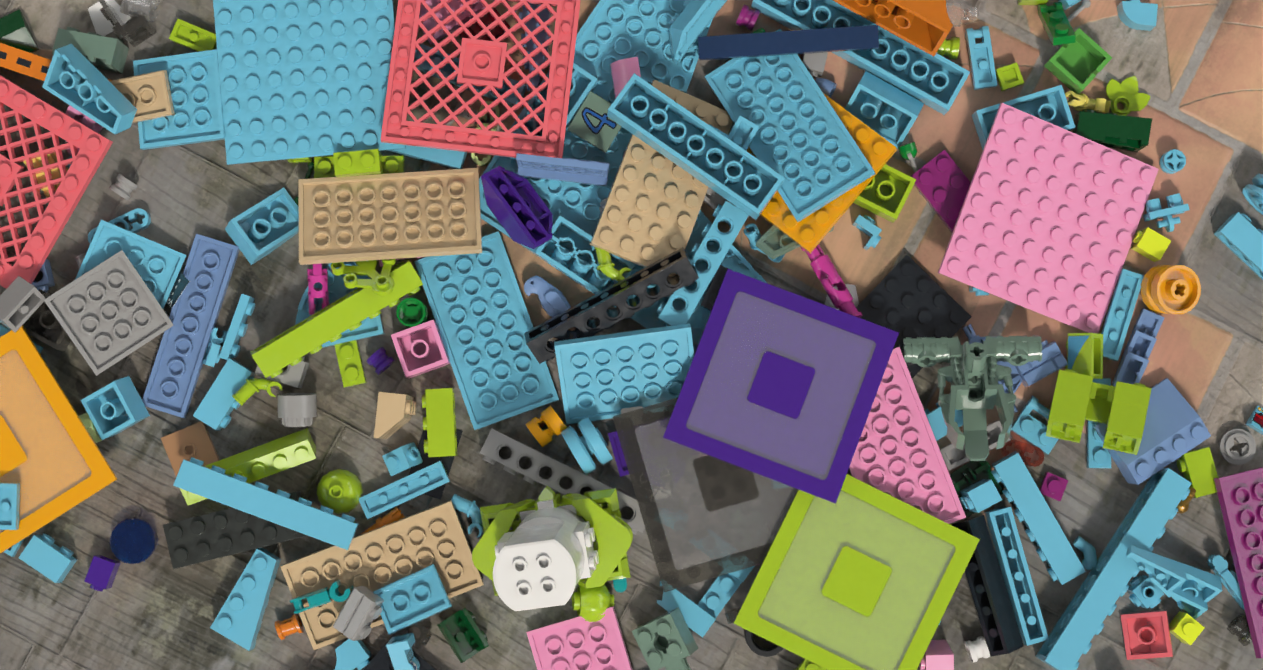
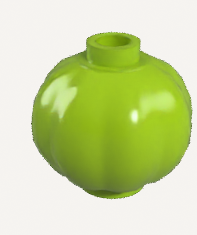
M579 585L577 592L572 594V609L577 610L578 616H581L588 622L600 621L605 616L603 613L606 609L614 606V594L609 593L606 585L593 588H584Z

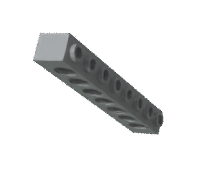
M491 429L480 451L484 455L483 460L493 465L497 461L504 465L503 470L513 475L519 472L525 475L523 480L533 485L536 482L545 485L543 489L548 485L555 494L557 491L564 495L567 493L580 494V490L584 486H589L593 491L612 489V487L494 429ZM505 446L509 447L512 451L511 457L507 460L502 459L499 454L500 449ZM525 456L530 457L532 460V466L527 470L520 467V460ZM544 466L552 469V476L547 480L542 479L540 476V470ZM564 476L570 477L573 481L572 487L568 490L560 486V480ZM617 490L620 511L625 506L631 507L634 511L632 518H622V520L631 527L633 534L637 535L638 531L643 533L654 508Z

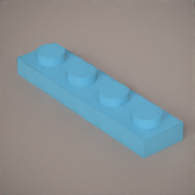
M1126 269L1121 270L1101 332L1103 334L1104 358L1118 361L1144 275Z
M1111 378L1093 379L1095 383L1111 386ZM1087 420V468H1111V455L1107 449L1103 448V442L1093 427L1099 422Z
M439 461L360 497L359 502L366 518L370 519L450 482V479L442 461Z

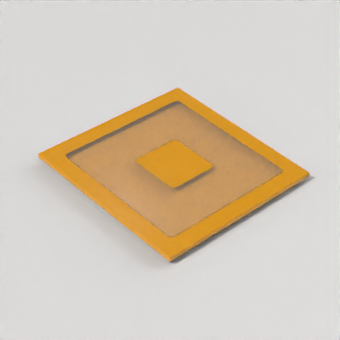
M23 326L16 332L11 330L0 337V483H20L19 529L0 530V554L117 480L116 475Z

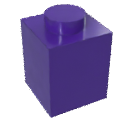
M95 555L84 582L91 584L90 588L97 591L112 588L121 562L102 555Z

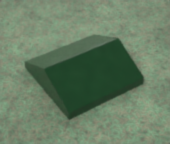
M20 9L0 18V43L29 53L39 50Z

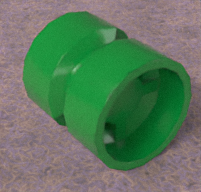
M412 297L402 300L396 310L398 320L408 328L427 322L429 316L425 304Z

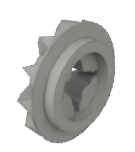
M1243 429L1229 430L1222 435L1221 442L1219 443L1220 454L1224 457L1225 461L1234 465H1242L1249 462L1256 451V443L1253 436ZM1234 440L1237 443H1245V445L1239 448V453L1237 450H1229L1234 446Z

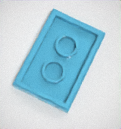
M435 564L373 591L374 594H377L384 600L381 605L382 612L380 615L389 635L452 607Z

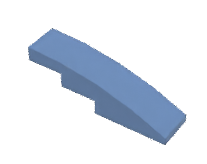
M1142 308L1111 386L1115 387L1117 381L1128 384L1140 382L1149 363L1150 353L1156 343L1157 333L1165 317Z

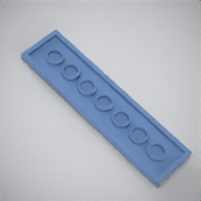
M199 234L195 235L183 275L190 282L171 309L169 319L174 326L164 331L142 399L146 407L186 418L203 366L202 361L208 348L211 331L216 325L240 251L238 246Z

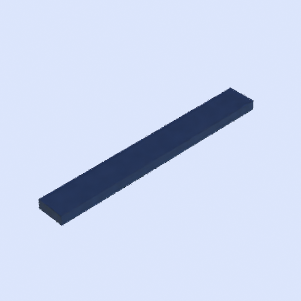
M878 25L703 36L698 37L699 60L879 49Z

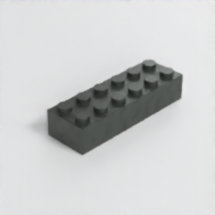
M300 491L290 493L289 497L296 501L299 500V497L302 498ZM228 508L163 525L173 569L308 536L235 508Z

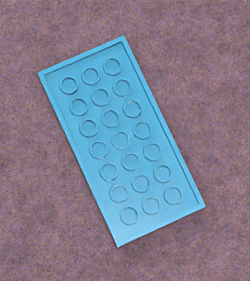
M797 54L733 58L705 76V79L734 124L739 116H742L760 127L749 147L758 160L784 177V181L777 191L797 222L875 175V171Z
M499 231L482 237V253L430 256L414 261L474 430L559 400L546 361L539 364L526 344L524 333L534 327Z

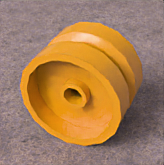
M1157 265L1144 275L1141 282L1143 302L1150 310L1156 313H1187L1196 306L1201 295V284L1198 276L1192 269L1184 265Z

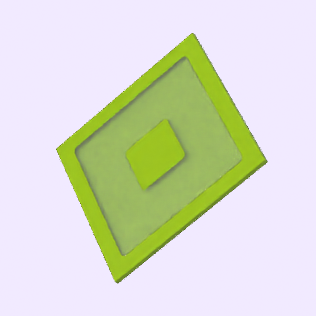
M848 474L845 477L836 504L798 490L738 612L734 624L827 670H917L980 539Z

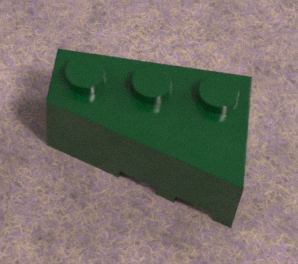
M1083 109L1075 115L1073 133L1108 148L1138 152L1149 144L1152 118L1122 116L1114 113L1102 114L1096 113L1094 110Z

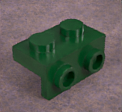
M465 607L437 625L460 663L465 662L489 646L486 634L483 630H479L475 623L474 615L471 611H467Z

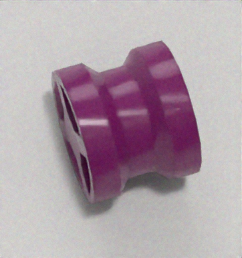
M744 4L736 25H743L752 32L760 10H751L748 5Z

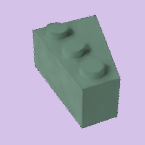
M67 27L66 30L58 28L52 55H54L55 49L72 44L95 68L123 74L129 48L123 44V40L101 36L93 32L82 33L80 30Z

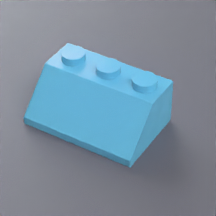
M865 71L844 109L898 149L917 119L924 103Z

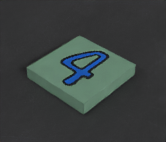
M590 91L567 131L606 153L622 126L607 117L608 108L611 106V103Z

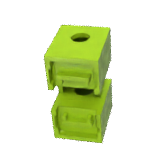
M1071 369L1059 370L1046 436L1080 443L1085 420L1104 423L1107 426L1103 448L1137 455L1143 436L1152 388H1148L1140 383L1128 384L1119 381L1116 382L1114 387L1093 382L1094 376L1079 374Z

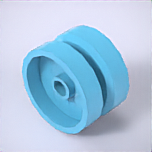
M588 416L578 421V427L583 436L579 437L571 426L561 432L585 475L596 469L591 455L595 454L599 463L603 465L613 459L606 447V441L598 428L594 427Z

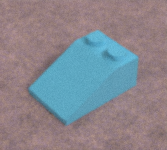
M283 187L231 219L225 230L252 265L299 232V207Z

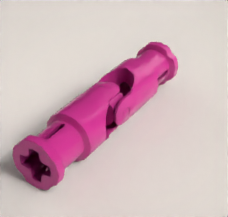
M819 244L811 254L801 247L802 251L806 252L809 257L810 265L821 281L834 307L858 318L862 317V313L856 309L852 302V295L836 271L828 254H824Z

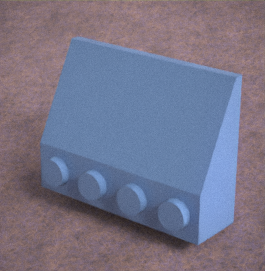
M1165 378L1151 389L1143 436L1137 455L1107 450L1127 483L1139 485L1211 437V434L1196 411L1170 380ZM1097 423L1093 427L1104 443L1107 424Z

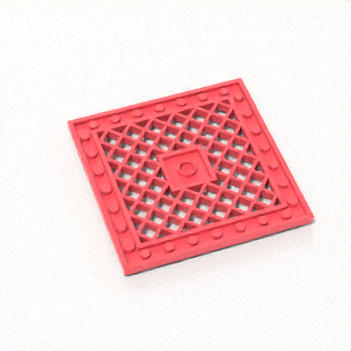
M398 0L381 142L516 158L517 153L563 158L581 0H495L490 5L485 0H480L485 9L477 15L470 6L478 0H469L468 2L459 0L463 6L455 12L448 5L452 0H439L441 3L433 9L427 5L426 0ZM506 1H512V2H518V3L511 8L510 5H509ZM502 3L508 11L498 17L493 8ZM529 4H538L540 6L533 10ZM421 5H423L428 12L420 18ZM524 5L530 14L521 20L515 11ZM551 6L557 7V12ZM445 7L450 16L441 22L435 13ZM547 8L552 17L543 22L537 14ZM467 9L473 18L463 24L457 16ZM489 12L495 21L486 27L480 18ZM512 15L518 23L508 29L502 21ZM432 16L438 25L428 31L422 23ZM534 17L540 26L531 32L525 23ZM454 19L460 28L451 34L445 25ZM555 21V29L553 35V33L549 30L547 26H549L552 22ZM477 22L483 30L473 36L467 28ZM499 24L505 33L496 39L490 30ZM420 27L425 33V35H423L421 38L417 40L418 29ZM522 27L527 36L518 42L512 33ZM442 29L448 37L438 44L432 35ZM544 30L550 38L541 45L535 36ZM464 31L469 38H462L460 46L455 37ZM487 34L492 41L479 39ZM509 36L515 45L507 51V43L502 41ZM429 38L435 47L425 53L420 44ZM531 39L538 48L528 54L522 46ZM452 41L457 50L448 56L442 47ZM553 42L552 55L550 56L545 48ZM416 48L422 55L417 61H415ZM519 49L525 58L516 64L510 55ZM439 50L445 59L438 65H435L429 57ZM539 52H542L547 61L538 66L532 58ZM460 54L458 68L452 60ZM507 59L513 67L504 73ZM426 60L432 69L422 75L417 67ZM529 61L535 70L525 76L520 67ZM449 63L455 71L445 78L440 69ZM548 65H550L549 79L542 71ZM414 70L420 78L412 84ZM517 71L522 80L513 86L507 77ZM434 73H437L442 81L433 88L427 79ZM539 74L545 82L538 88H535L529 80ZM456 76L457 84H463L457 90L449 83ZM504 81L510 89L503 95H500L495 88L502 89ZM424 82L430 91L420 98L414 89ZM526 83L532 92L523 98L517 89ZM446 85L452 94L442 100L437 91ZM473 86L486 88L478 93ZM548 86L545 100L539 92ZM469 88L475 96L465 103L459 94ZM491 90L497 99L490 105H487L482 96ZM411 92L417 101L409 106ZM514 93L520 102L510 108L504 99ZM434 95L440 103L430 110L424 101ZM536 95L542 102V105L533 111L527 101ZM456 97L462 106L452 112L446 104ZM479 100L484 109L475 115L469 106ZM501 102L507 112L498 118L491 109ZM421 104L427 113L417 120L411 111ZM524 105L530 114L520 120L514 112ZM444 107L449 116L440 122L434 113ZM545 108L543 123L537 114ZM466 109L472 118L463 125L456 116ZM488 112L495 121L485 128L479 119ZM409 115L413 121H407V116ZM511 115L517 124L508 130L502 121ZM431 117L436 124L422 122ZM531 118H534L540 126L530 133L524 124ZM453 119L459 127L447 126L446 124ZM474 122H476L481 129H473L468 127L471 126ZM499 125L504 132L490 130ZM521 127L527 135L513 132ZM542 131V136H535Z
M0 75V120L3 130H0V136L4 135L6 145L0 146V152L8 150L9 154L8 158L0 153V206L3 207L5 204L6 210L0 211V217L7 215L9 221L8 226L1 227L0 225V286L7 289L18 276L30 284L33 283L113 141ZM4 104L13 110L5 112ZM22 115L32 121L24 123ZM15 116L17 125L9 127L7 118ZM34 126L36 136L27 138L25 129ZM40 126L50 132L42 134ZM19 131L21 140L13 143L10 133ZM52 137L54 147L45 149L43 139ZM59 137L69 143L60 145ZM37 142L39 151L31 154L29 144ZM23 146L25 156L16 158L14 148ZM70 148L73 158L64 160L62 150ZM56 152L58 162L49 165L47 155ZM41 157L43 167L34 169L32 159ZM26 161L28 171L23 172L25 167L18 163ZM71 164L68 171H66L65 166ZM59 168L61 178L53 180L51 170ZM44 172L47 182L38 184L36 174ZM30 176L32 186L23 188L21 178ZM15 184H16L17 190L11 192L12 189H13V187H14ZM60 184L58 189L55 191L54 185ZM48 187L50 197L41 199L39 189ZM33 191L35 202L27 204L25 193ZM18 196L21 206L12 208L10 198ZM49 203L44 211L43 204ZM37 206L39 217L30 219L28 209ZM22 211L24 221L16 223L14 213ZM37 223L35 229L33 230L32 224ZM25 226L28 236L19 239L17 228ZM11 230L13 241L5 243L2 232ZM27 242L22 250L21 243ZM14 246L16 256L8 258L6 248Z

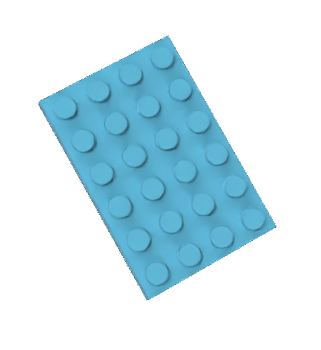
M690 323L555 341L554 347L566 425L578 423V421L587 416L591 421L621 417V409L642 406L644 414L674 410L694 358Z

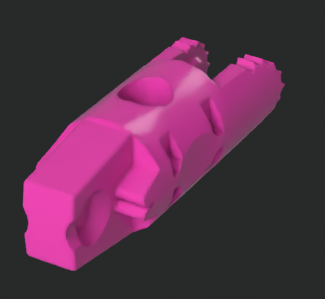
M313 264V269H307L309 315H313L315 312L314 298H323L322 309L329 305L328 268H322V264ZM319 282L322 284V287L315 288L314 284Z

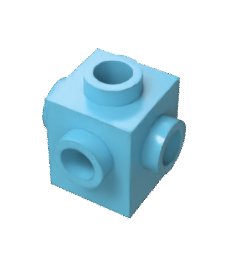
M1139 575L1134 578L1127 590L1130 594L1129 599L1133 604L1146 609L1157 606L1161 602L1160 597L1164 595L1162 590L1149 579V576ZM1149 589L1151 592L1146 596L1145 591Z

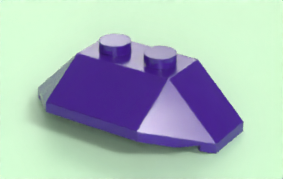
M501 166L481 176L486 204L514 242L536 249L552 239L553 214L525 177L505 170Z

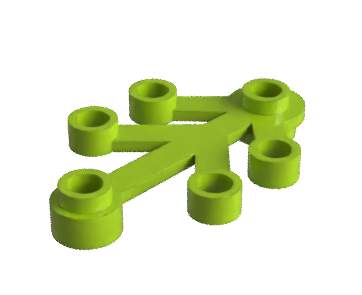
M378 260L353 261L357 266L344 265V262L331 263V270L337 276L346 274L343 277L346 288H372L377 295L387 296L394 288V280L390 277V273L396 260H382L381 274L375 270ZM356 275L368 276L370 279H357Z

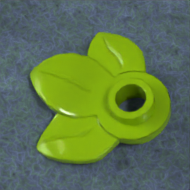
M1136 76L1129 77L1121 83L1114 79L1108 82L1106 94L1111 101L1110 111L1112 113L1126 116L1131 111L1142 110L1148 104L1150 95L1138 93ZM1117 103H1122L1124 109L1119 110L1117 108Z

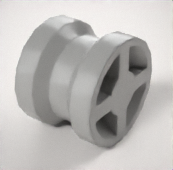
M118 174L116 183L111 184L109 189L129 200L131 197L130 193L132 190H136L138 185L123 175Z

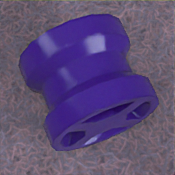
M381 347L366 362L375 368L377 375H380L395 360L392 357H388L386 350Z

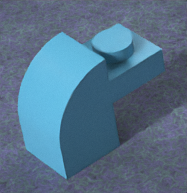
M1140 0L1121 1L1117 5V13L1120 20L1129 28L1151 31L1156 27L1158 4L1141 3Z

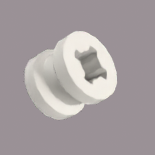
M983 636L977 637L975 641L968 640L964 642L972 663L977 662L979 658L990 657Z

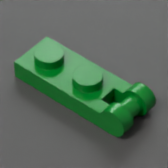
M1054 2L1053 5L1048 6L1046 4H1039L1038 15L1052 45L1075 43L1076 34L1063 11L1062 2Z

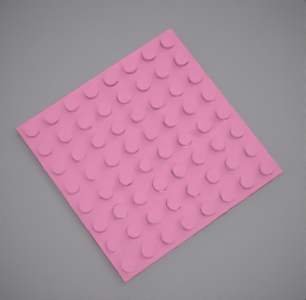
M1000 103L938 273L1084 332L1099 333L1159 169L1007 104Z

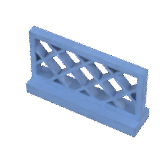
M519 153L516 155L518 175L522 177L607 186L609 163Z

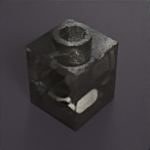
M419 621L397 631L394 635L409 634L411 627H418L421 635L415 639V643L412 646L419 649L421 645L426 646L432 634L429 631L432 627Z

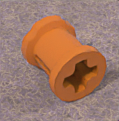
M293 614L291 618L283 621H275V628L281 640L293 633L304 632L298 614Z

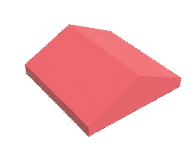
M1143 611L1121 614L1127 660L1173 657L1167 611Z

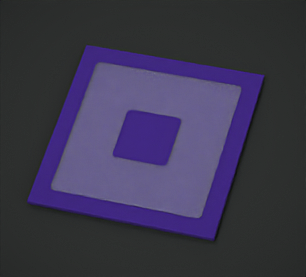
M728 269L663 438L836 504L899 333Z

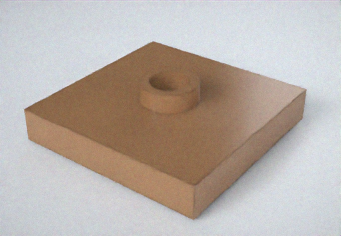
M202 421L161 438L176 477L183 459L190 461L191 457L204 461L203 466L220 460L207 427Z

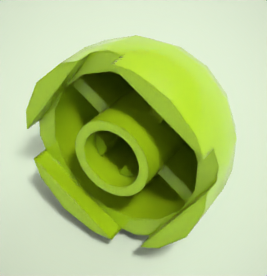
M343 469L329 471L321 478L317 488L320 504L333 509V513L336 514L348 513L355 509L359 504V498L363 494L359 478L354 473Z

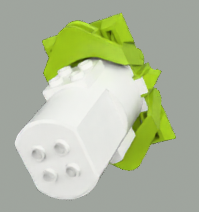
M547 485L536 501L534 499H526L515 504L505 503L480 507L484 534L473 549L472 561L480 572L492 580L494 595H499L501 600L512 610L522 611L565 605L572 596L577 584L584 588L603 586L609 580L631 578L627 551L633 540V532L631 527L621 518L616 488L585 492L584 495L567 493L561 499L560 494H555L551 490L552 488Z

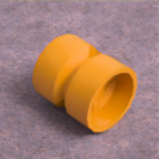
M551 405L541 412L540 418L534 417L525 424L542 447L553 440V435L559 436L563 430L567 429V426ZM546 424L549 428L543 431L542 428Z

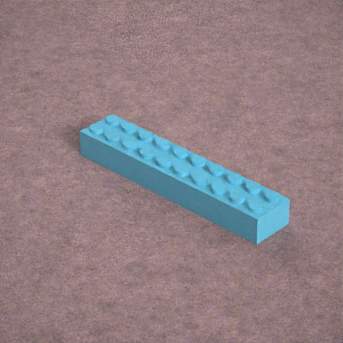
M753 0L751 8L760 10V13L792 31L876 25L833 0ZM878 26L879 49L832 52L943 115L949 111L970 74V71L937 53L935 56H932Z
M1163 468L1150 477L1098 558L1096 567L1091 569L1049 634V640L1044 642L1035 657L1055 670H1077L1079 658L1082 654L1085 655L1092 645L1090 641L1104 627L1102 622L1107 615L1110 616L1117 606L1115 602L1119 596L1122 597L1129 588L1128 582L1131 577H1135L1140 571L1137 563L1132 558L1126 556L1129 546L1132 545L1149 552L1153 551L1154 547L1152 545L1156 538L1160 539L1166 530L1165 524L1177 514L1178 508L1176 507L1181 500L1184 501L1189 495L1191 482L1169 468Z

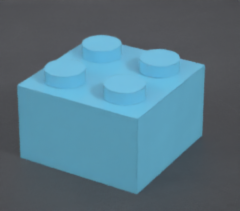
M129 376L113 381L81 400L101 440L114 436L150 416Z

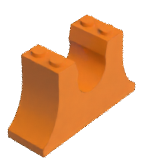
M833 0L932 56H935L953 26L947 13L946 0Z

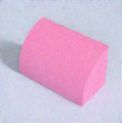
M638 57L621 59L610 64L615 99L634 73L641 77Z

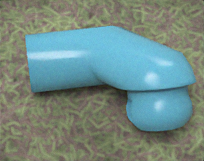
M1078 536L1073 545L1083 552L1084 559L1081 564L1084 569L1091 570L1098 563L1096 550L1090 543Z

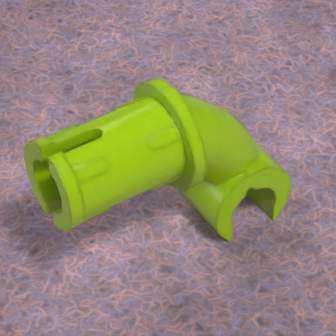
M595 247L599 264L597 270H601L603 274L617 282L625 279L622 274L630 272L631 269H615L610 253Z
M264 378L246 379L247 382L232 397L242 406L256 391L266 390L270 396L276 397L271 392L270 387L278 386L282 390V386L277 381H270Z

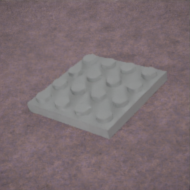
M123 250L44 299L96 376L174 326Z

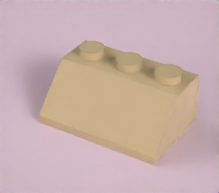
M378 393L374 438L388 439L411 420L412 415L416 414L417 402L413 401L414 397L405 394Z

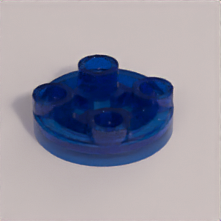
M138 518L126 519L120 522L113 529L110 536V547L113 554L120 561L128 564L141 563L147 560L154 553L158 542V536L153 527L148 522Z

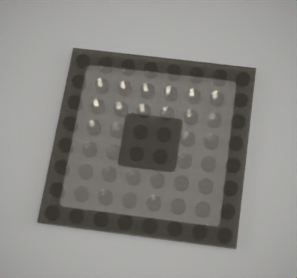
M678 398L613 416L664 592L762 564L798 489L663 438Z

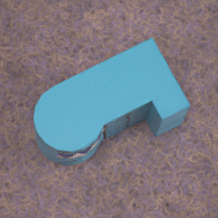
M413 633L392 637L386 644L394 670H419L420 663L414 657L412 645L415 643Z

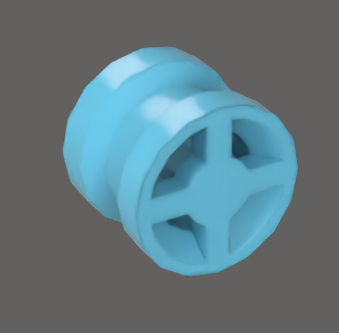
M1170 150L1161 156L1159 161L1160 168L1167 174L1176 173L1184 168L1186 157L1180 150Z

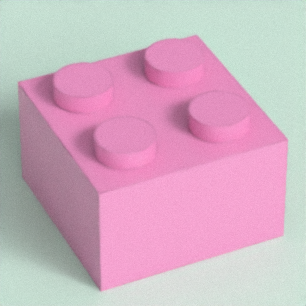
M435 320L391 335L405 377L408 379L451 364Z

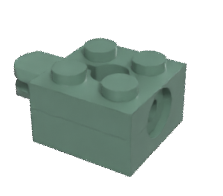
M679 607L632 630L650 670H658L663 667L666 670H691L685 657L690 656L699 648Z

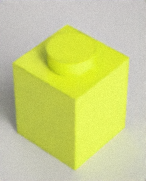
M1147 227L1142 231H1137L1132 240L1134 245L1131 249L1149 260L1157 262L1161 260L1171 240Z
M1181 611L1178 612L1169 624L1170 633L1187 645H1192L1205 628L1189 614Z

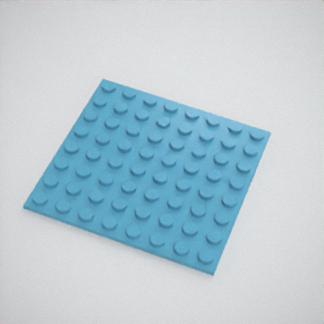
M213 0L227 165L330 156L337 152L406 149V145L381 142L395 30L393 0Z

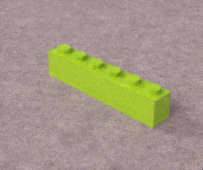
M308 428L208 464L205 467L211 469L214 465L226 470L224 474L233 477L234 473L247 477L246 482L251 483L316 459V446ZM180 488L188 506L208 499Z

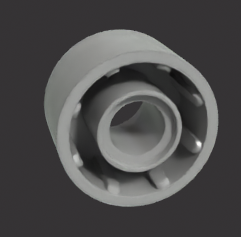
M277 394L278 418H282V424L285 427L311 426L313 424V417H317V394Z

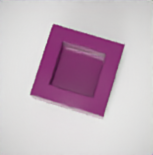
M1046 472L1039 490L1042 495L1056 501H1061L1068 480Z

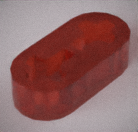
M1010 440L1001 448L1002 455L1006 457L1009 455L1006 447L1011 446L1012 443L1015 444L1014 448L1021 451L1019 455L1027 466L1036 467L1044 461V453L1040 448L1024 442ZM1035 450L1036 456H1039V459L1031 463V458L1024 456L1025 452L1033 453Z

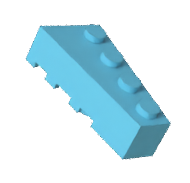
M72 44L55 49L42 88L113 134L129 129L137 108Z
M262 547L256 549L210 627L212 630L248 651L255 648L257 635L261 628L263 615L267 608L269 595L281 558Z

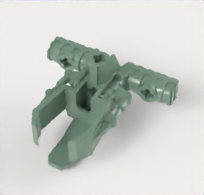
M1027 335L1009 337L986 336L985 341L982 343L974 342L969 344L968 341H965L963 345H961L958 337H917V339L906 337V339H903L902 355L906 363L918 364L921 367H931L936 363L942 362L949 363V366L939 368L937 373L939 388L938 404L941 406L944 422L947 426V438L957 449L963 450L965 446V455L970 461H985L989 455L986 409H993L996 404L1002 426L996 450L1003 448L1007 442L1014 418L1016 395L1012 389V370L1010 367L997 365V362H1009L1014 366H1021L1033 361L1041 362L1042 344L1041 336L1033 335L1032 337H1027ZM1004 380L1009 393L1004 392L1003 384H998V381ZM946 381H949L951 384L950 394H944ZM955 409L963 410L964 434L959 430L958 424L954 421Z

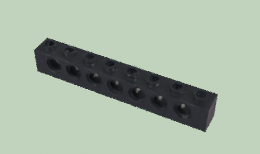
M682 247L525 332L526 344L539 364L544 361H550L556 356L555 341L592 337L604 329L613 327L615 323L624 318L632 317L635 312L652 306L659 299L669 297L676 290L693 284L699 278L696 268ZM671 273H677L674 277H668ZM651 284H657L653 288H648ZM630 295H637L635 298H628ZM610 306H617L614 309H608ZM592 316L597 317L594 320H588ZM571 327H576V328H577V329H575V330H573V331H569V330H568V329L571 328ZM551 338H557L555 341H548Z

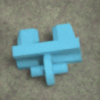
M1180 193L1166 197L1168 204L1166 209L1161 208L1159 198L1148 200L1146 202L1147 214L1143 215L1144 221L1163 218L1162 221L1157 222V227H1165L1167 232H1173L1174 225L1181 223L1180 217L1172 218V215L1190 210L1188 204H1183Z

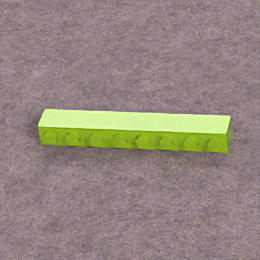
M405 259L392 267L390 277L394 280V288L389 295L379 296L372 288L358 287L250 351L265 378L278 376L283 372L282 368L289 364L291 366L298 364L303 360L302 356L309 352L311 354L318 352L323 348L322 345L328 341L332 343L341 338V333L348 329L350 331L355 330L362 325L361 321L368 317L373 319L381 314L380 310L384 307L389 306L390 308L397 305L401 301L400 298L408 294V296L417 293L423 283L411 262Z

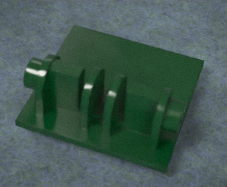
M986 460L969 461L950 474L958 498L962 497L959 491L982 479H992L1000 495L1003 494L1002 491L1004 489L994 479L990 470L991 466ZM962 505V508L968 517L975 513L971 512L969 509L965 510V508Z

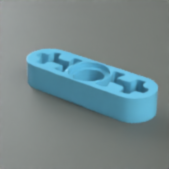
M137 208L108 221V223L115 225L122 222L125 225V230L137 233L150 225L151 216L147 211ZM137 214L145 216V218L142 219V224L135 222L130 226V224L126 221L127 218L131 222L136 220ZM98 227L93 228L88 234V242L90 244Z

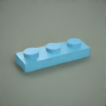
M241 294L219 358L228 360L229 358L237 357L240 350V345H238L240 337H244L248 324H245L248 315H252L255 308L254 298Z

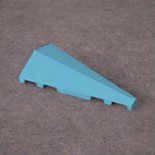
M406 145V149L388 150L453 169H462L467 152L410 145Z
M1132 545L1129 546L1126 552V556L1132 558L1137 563L1138 568L1141 571L1144 570L1157 587L1168 597H1172L1177 602L1178 607L1181 610L1184 609L1194 619L1207 611V602L1222 592L1220 576Z

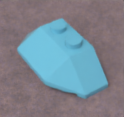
M686 0L683 7L685 9L681 14L676 13L669 22L671 25L669 36L672 59L675 65L679 63L727 0Z

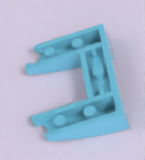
M711 530L707 531L709 536L698 542L695 538L689 541V543L723 567V570L698 604L663 579H661L659 585L664 586L662 601L657 600V604L668 612L679 607L687 626L702 638L740 584L744 582L756 565V563Z

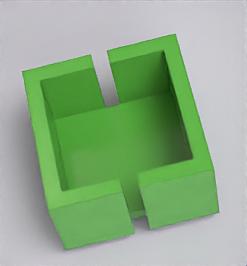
M1080 28L1075 31V43L1063 44L1044 65L1065 86L1077 94L1082 92L1112 59L1106 51Z

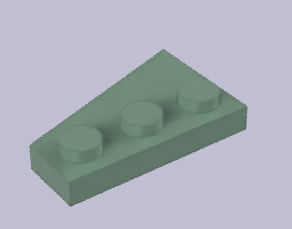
M774 225L756 242V247L772 260L800 247L799 244Z

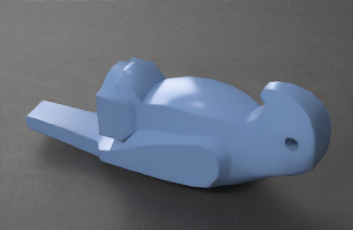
M536 275L525 282V293L528 296L537 294L543 309L550 317L553 318L571 308L563 293L542 277Z

